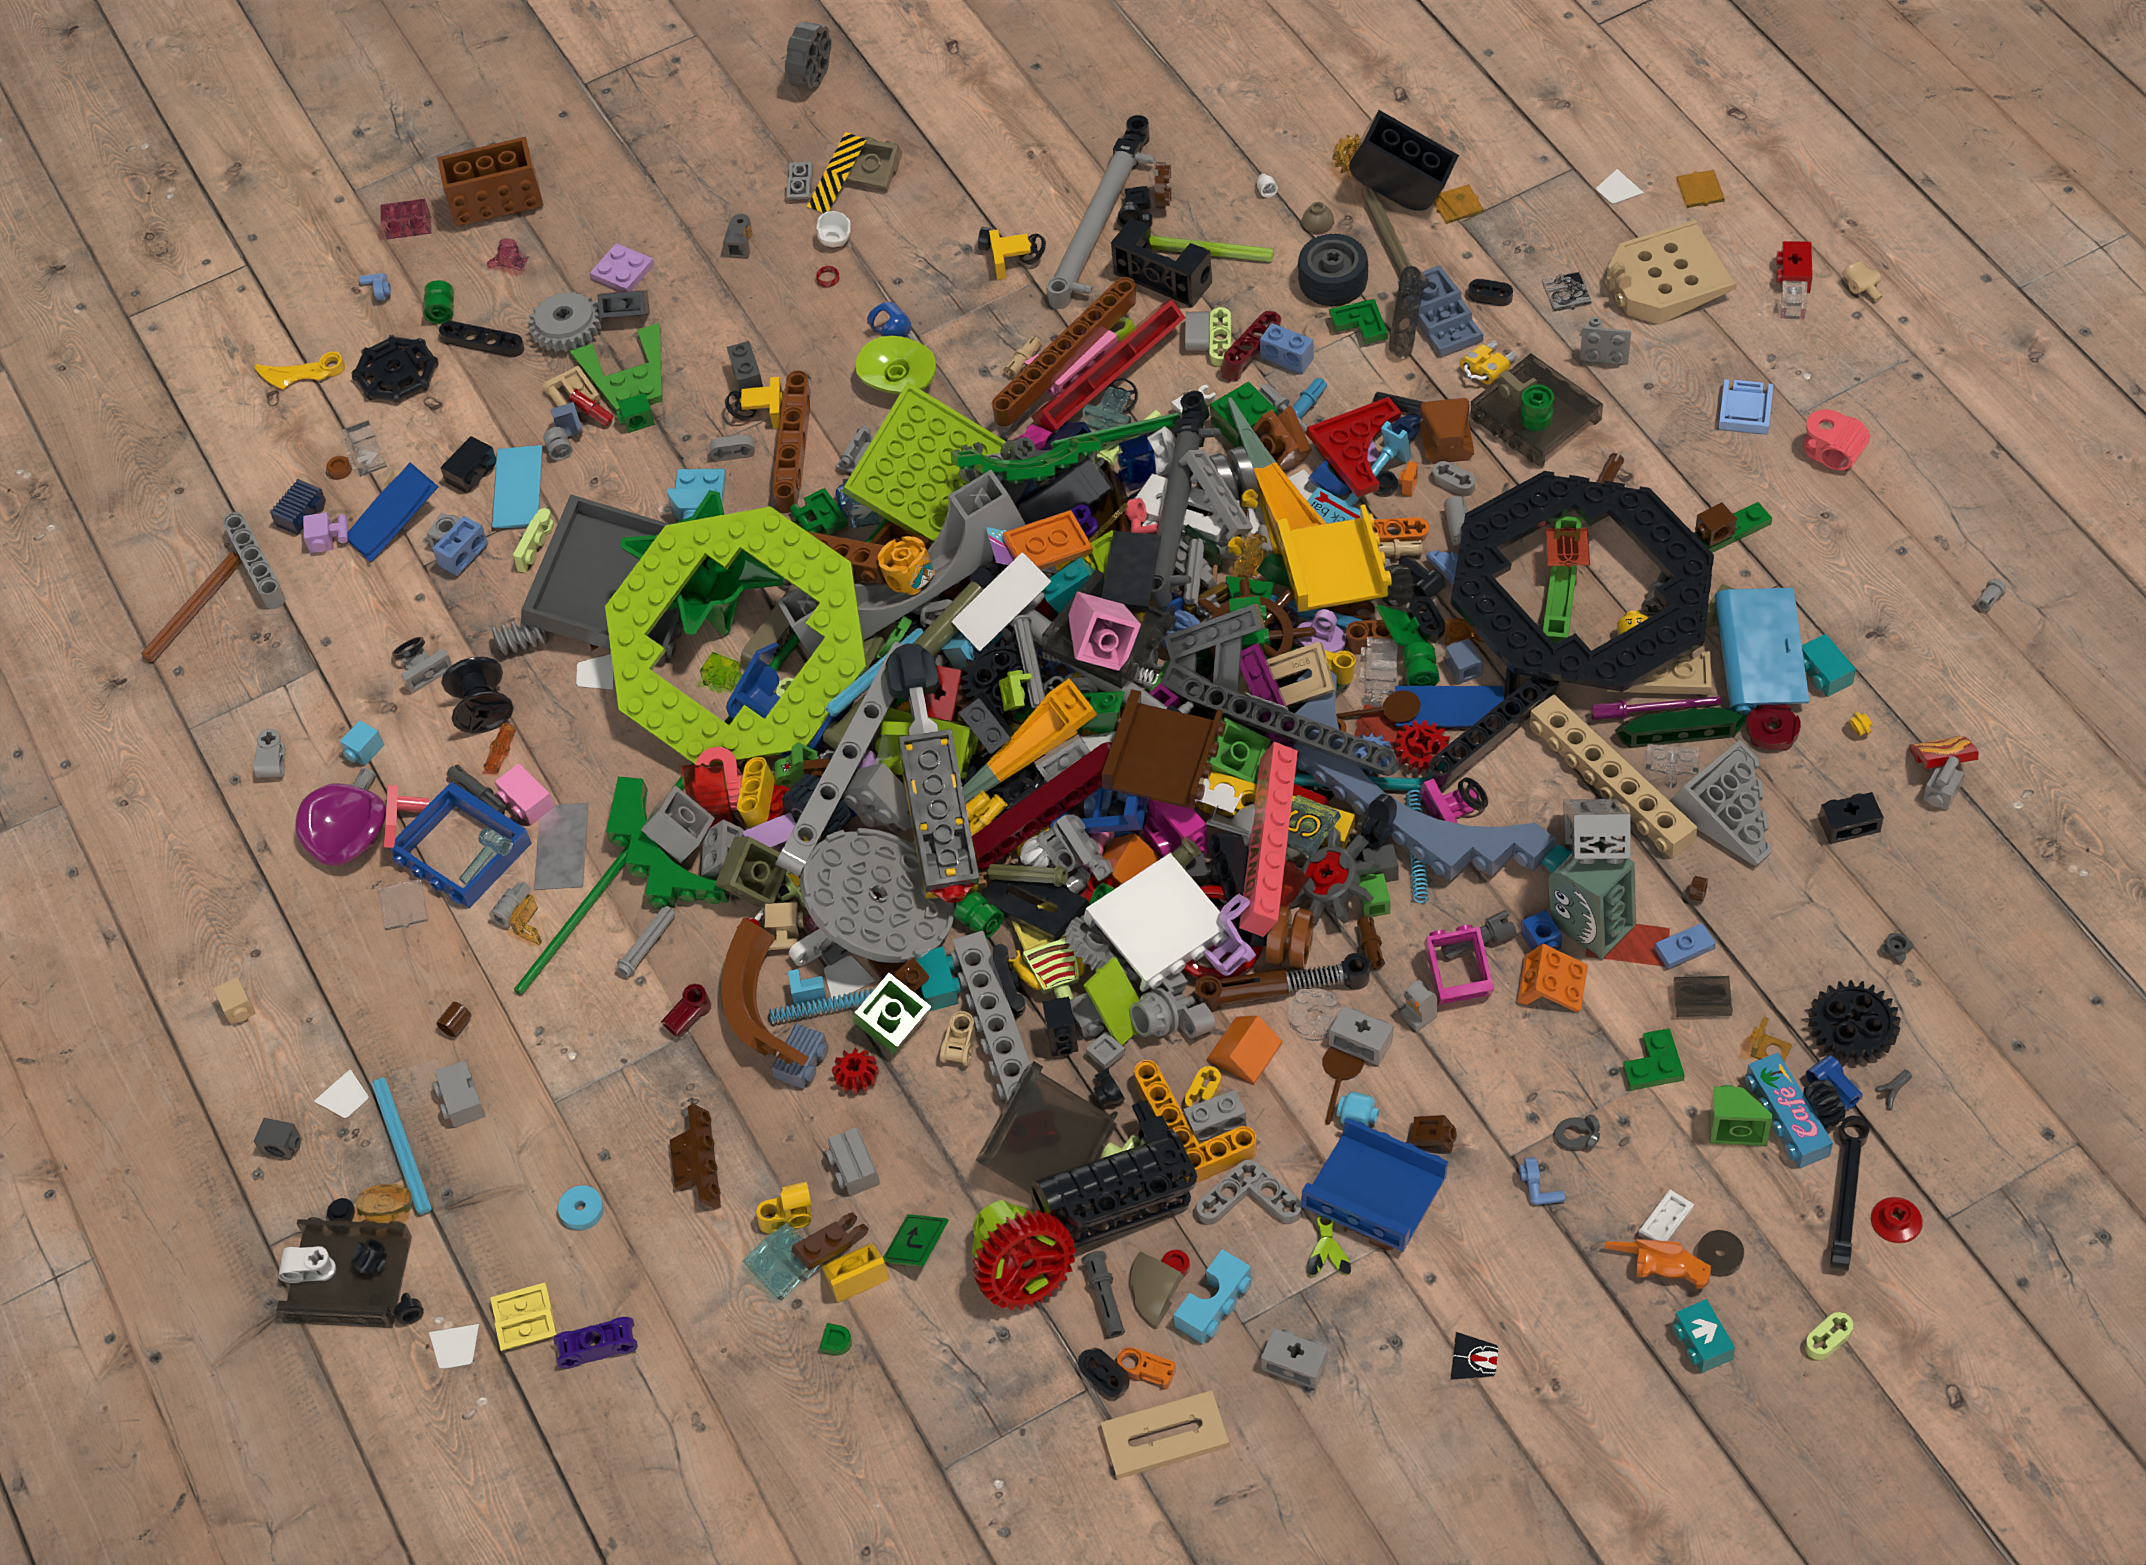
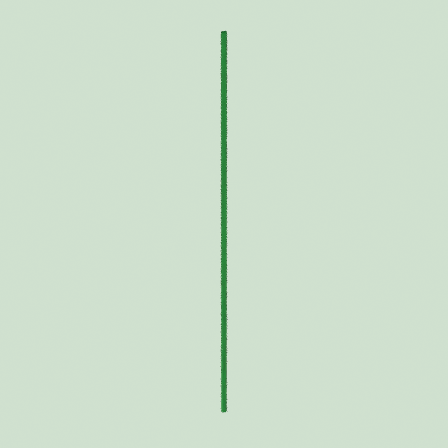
M884 518L866 542L870 543L889 520ZM795 632L770 662L769 666L775 671L779 669L800 642ZM729 715L724 722L730 725L733 718ZM694 763L689 765L675 783L682 791L696 774ZM629 845L623 849L514 988L516 993L519 995L524 994L626 864Z

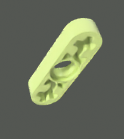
M1219 307L1213 309L1210 313L1209 352L1210 362L1214 366L1222 367L1224 354L1231 346V313L1228 309ZM1218 318H1223V325H1218ZM1218 334H1224L1227 336L1223 340H1217L1214 338ZM1218 349H1223V356H1218Z

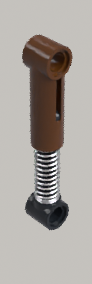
M1352 953L1346 956L1340 964H1333L1332 967L1330 965L1327 968L1326 966H1323V968L1319 966L1318 969L1314 967L1313 970L1309 968L1308 971L1305 968L1304 971L1300 969L1299 972L1295 970L1294 973L1290 971L1289 974L1285 969L1221 979L1206 975L1198 979L1195 984L1197 1005L1205 1003L1210 1011L1214 1012L1222 1005L1287 996L1290 991H1293L1292 989L1297 991V988L1302 990L1304 987L1306 990L1307 987L1311 989V986L1316 988V985L1321 987L1322 984L1325 987L1326 984L1330 986V983L1335 985V982L1339 985L1343 983L1353 990H1359L1367 986L1370 981V962L1365 955ZM1353 970H1359V971H1361V972L1354 973V972H1352V971H1353ZM1208 992L1214 993L1212 995H1205Z

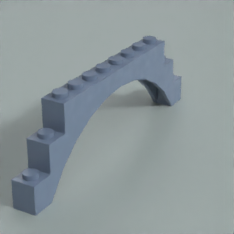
M1309 669L1297 682L1310 678L1312 670ZM1331 672L1335 690L1337 691V675ZM1336 691L1303 702L1305 705L1295 714L1339 730L1335 711ZM1319 730L1310 731L1307 737L1308 740L1318 738ZM1343 739L1334 740L1331 746L1332 749L1342 747ZM1297 743L1293 746V749L1298 751L1296 767L1312 775L1318 784L1329 788L1339 800L1346 801L1359 815L1367 817L1369 804L1380 794H1386L1363 773L1359 766ZM1394 799L1397 804V813L1390 828L1392 839L1398 845L1405 846L1412 852L1415 858L1426 862L1436 874L1443 875L1449 881L1471 861L1478 870L1485 871L1490 876L1494 875L1511 857H1514L1519 865L1526 866L1533 872L1541 865L1543 859L1555 845V837L1535 822L1504 827L1466 826L1438 820L1410 809Z

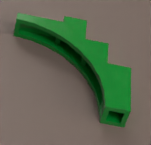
M618 776L606 833L610 842L619 847L629 845L625 863L630 874L640 878L649 876L645 892L649 904L660 909L666 906L675 907L677 898L688 902L696 899L705 900L710 904L728 903L730 892L716 886V880L706 879L688 872L673 862L658 847L656 842L651 840L641 830L647 820L646 802L648 789L641 778Z

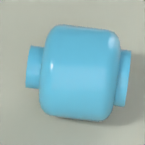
M1351 1091L1347 1096L1342 1095L1336 1115L1340 1117L1342 1125H1344V1120L1347 1117L1356 1122H1362L1369 1127L1370 1124H1376L1380 1109L1375 1108L1374 1097Z

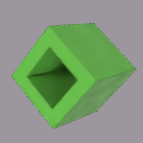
M1384 873L1377 875L1367 874L1361 877L1359 886L1364 887L1374 897L1372 902L1359 898L1363 916L1370 918L1390 914L1391 900Z

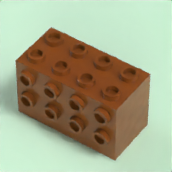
M526 137L437 157L443 189L456 227L544 206Z

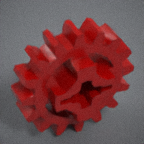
M1414 720L1412 727L1405 724L1403 731L1397 732L1394 741L1395 755L1400 757L1399 764L1404 765L1407 763L1409 764V771L1415 767L1419 774H1421L1422 769L1427 770L1430 760L1449 745L1450 737L1444 736L1445 729L1437 730V723L1435 722L1428 726L1426 720H1423L1422 725H1418L1416 720Z

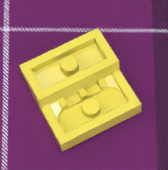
M546 1283L490 1297L501 1351L557 1335Z

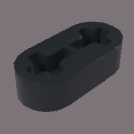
M1474 279L1469 284L1468 296L1475 302L1506 306L1513 300V288L1504 282Z

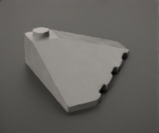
M1738 740L1685 784L1670 802L1694 823L1699 831L1749 863L1757 866L1772 852V845L1770 842H1765L1764 831H1767L1769 826L1766 811H1761L1759 800L1764 798L1762 780H1756L1754 769L1759 768V760L1741 740Z

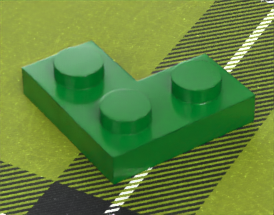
M1375 299L1329 309V316L1335 332L1359 327L1365 344L1388 339V332Z
M1670 1028L1643 1033L1642 1039L1648 1057L1623 1062V1070L1630 1091L1684 1081L1685 1078Z

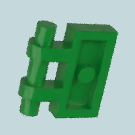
M826 488L804 497L805 506L800 508L797 504H793L790 507L795 523L800 524L802 529L808 532L818 533V531L823 529L826 535H830L848 526L847 518ZM813 515L816 520L809 522L807 518Z

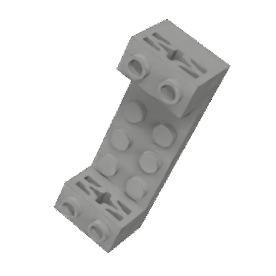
M1563 799L1564 843L1570 844V848L1573 849L1574 859H1579V863L1592 864L1596 863V859H1607V863H1624V858H1631L1630 813L1617 799ZM1601 841L1606 845L1603 846V850H1599L1598 846L1593 844Z

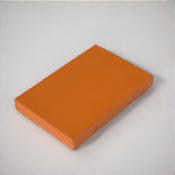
M1071 510L1003 532L1002 535L1014 560L1023 552L1040 570L1091 554L1093 551L1091 543Z

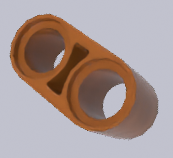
M1383 620L1354 621L1346 628V647L1353 654L1386 653L1394 647V639Z

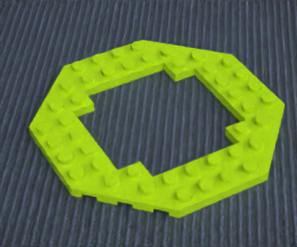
M771 506L665 525L605 605L618 709L695 765L700 754L712 747L728 749L735 756L736 762L746 761V759L754 757H769L792 751L791 747L798 742L809 747L829 714L825 709L828 703L858 679L868 668L864 652L852 563ZM741 550H744L819 602V605L805 623L822 635L824 639L765 719L744 705L730 725H728L652 671L667 650L649 638L648 634L707 556L728 569ZM714 761L710 764L709 767H711V765L722 764V762Z

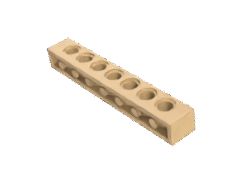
M1552 695L1531 710V730L1546 740L1554 752L1562 755L1571 768L1578 770L1589 785H1594L1604 799H1617L1630 813V820L1636 825L1642 835H1647L1655 843L1659 851L1665 852L1672 859L1696 841L1697 826L1558 697Z

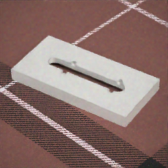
M1152 474L1136 498H1141L1145 503L1147 510L1146 519L1159 523L1163 501L1156 498L1164 497L1167 478ZM1191 486L1188 505L1214 514L1205 517L1203 514L1187 509L1182 531L1218 542L1227 526L1224 521L1221 523L1215 521L1214 518L1218 512L1212 502L1205 504L1202 500L1206 494L1205 491Z

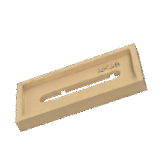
M1320 641L1267 659L1275 680L1302 672L1305 669L1312 670L1310 678L1279 688L1288 708L1336 691L1324 647ZM1240 669L1238 693L1250 697L1248 694L1251 691Z
M1212 1390L1100 1422L1117 1480L1230 1447ZM1194 1420H1200L1203 1423L1198 1430H1191L1156 1440L1150 1444L1146 1443L1135 1447L1128 1444L1132 1438Z

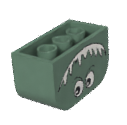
M1599 841L1593 845H1597L1599 850H1603V846L1606 844ZM1572 853L1549 876L1550 912L1553 921L1560 931L1600 960H1603L1636 927L1635 862L1629 858H1624V863H1607V859H1596V863L1582 864L1579 863V859H1574Z

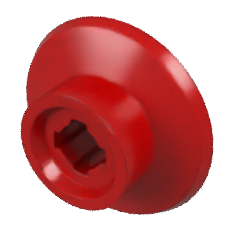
M1888 1197L1879 1201L1871 1211L1870 1220L1872 1227L1886 1241L1906 1243L1915 1239L1922 1230L1923 1218L1921 1212L1907 1199ZM1893 1214H1897L1900 1217H1903L1902 1220H1898L1897 1218L1892 1217Z

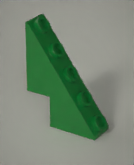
M1111 691L1082 694L1097 715L1078 728L1076 735L1079 734L1080 736L1082 729L1099 734L1114 732L1125 692ZM1024 706L1025 714L1017 710L1013 721L1024 723L1035 709Z

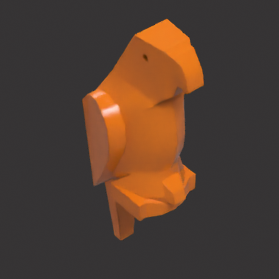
M1635 1239V1242L1605 1241L1606 1249L1638 1255L1637 1277L1644 1278L1650 1274H1657L1666 1278H1683L1696 1284V1289L1705 1288L1710 1282L1711 1266L1687 1252L1679 1242Z

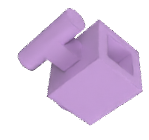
M327 512L303 516L304 540L310 553L333 550L334 537H338V542L340 543L348 541L346 515H339L337 523L333 524Z

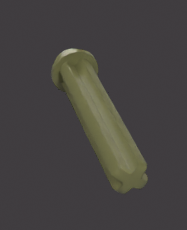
M991 864L987 870L989 878L993 880L1051 883L1056 887L1066 884L1068 880L1067 869L1060 865L1050 868Z

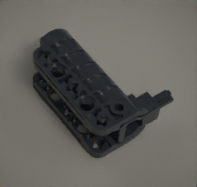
M1141 1099L1132 1105V1109L1139 1122L1137 1136L1141 1143L1140 1146L1032 1181L1030 1191L1035 1211L1039 1210L1042 1214L1048 1212L1051 1216H1055L1064 1224L1069 1233L1073 1229L1076 1233L1082 1232L1079 1239L1071 1236L1074 1240V1248H1081L1183 1213L1189 1207L1191 1200L1189 1191L1195 1187L1197 1181L1196 1170L1176 1132L1173 1129H1168L1162 1115L1154 1116L1147 1100L1143 1101ZM1181 1177H1190L1188 1183ZM1175 1197L1184 1198L1182 1204H1179L1177 1201H1171ZM1158 1204L1160 1207V1211L1156 1213H1150L1146 1210V1207ZM1125 1214L1133 1215L1131 1221L1129 1222L1126 1218H1120L1122 1217V1215ZM1105 1221L1109 1225V1228L1103 1231L1096 1229L1094 1226Z

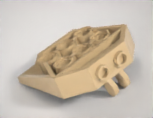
M1696 219L1620 243L1608 266V273L1605 278L1607 289L1609 291L1612 290L1617 305L1623 308L1626 315L1655 324H1662L1737 287L1736 281L1728 273L1699 228Z

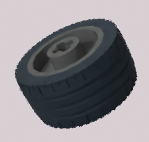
M1336 233L1317 236L1307 242L1300 251L1298 259V281L1301 291L1311 301L1326 306L1345 305L1360 297L1368 281V258L1362 244L1352 237Z

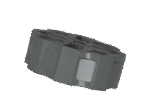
M806 21L804 23L799 22L795 26V30L787 45L785 72L787 73L790 85L806 89H817L820 86L828 70L831 52V38L829 37L827 26Z

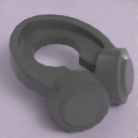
M1593 1114L1586 1116L1584 1119L1577 1117L1565 1119L1556 1127V1141L1563 1148L1569 1150H1582L1585 1148L1591 1150L1600 1139V1124ZM1572 1126L1578 1128L1579 1131H1587L1589 1135H1580L1579 1138L1570 1140L1565 1137L1564 1130Z

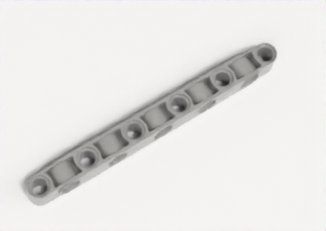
M896 641L893 643L775 865L797 876L801 874L804 865L894 699L888 690L885 666L889 655L897 647L902 646V644ZM865 714H870L873 718H868ZM843 754H848L853 759H848ZM821 795H827L831 800H826ZM799 836L806 837L809 842L802 841Z

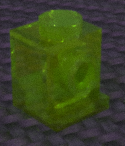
M714 652L710 654L700 669L705 686H709L712 683L718 688H726L731 691L737 686L742 677L738 661Z

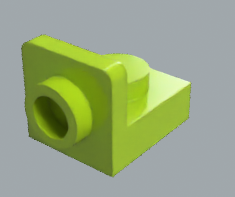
M1022 670L1007 673L1008 677L999 681L1004 711H1011L1024 706L1025 693L1021 683L1033 679L1032 673L1023 674Z

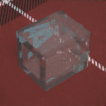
M1783 281L1780 297V318L1805 319L1807 282Z

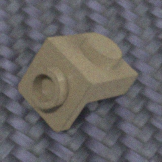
M1508 370L1501 373L1499 378V391L1504 398H1508L1517 407L1522 405L1523 391L1529 386L1537 385L1535 378L1522 384Z

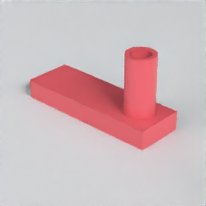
M388 785L384 847L394 848L397 811L421 813L428 806L429 798L398 796V786Z

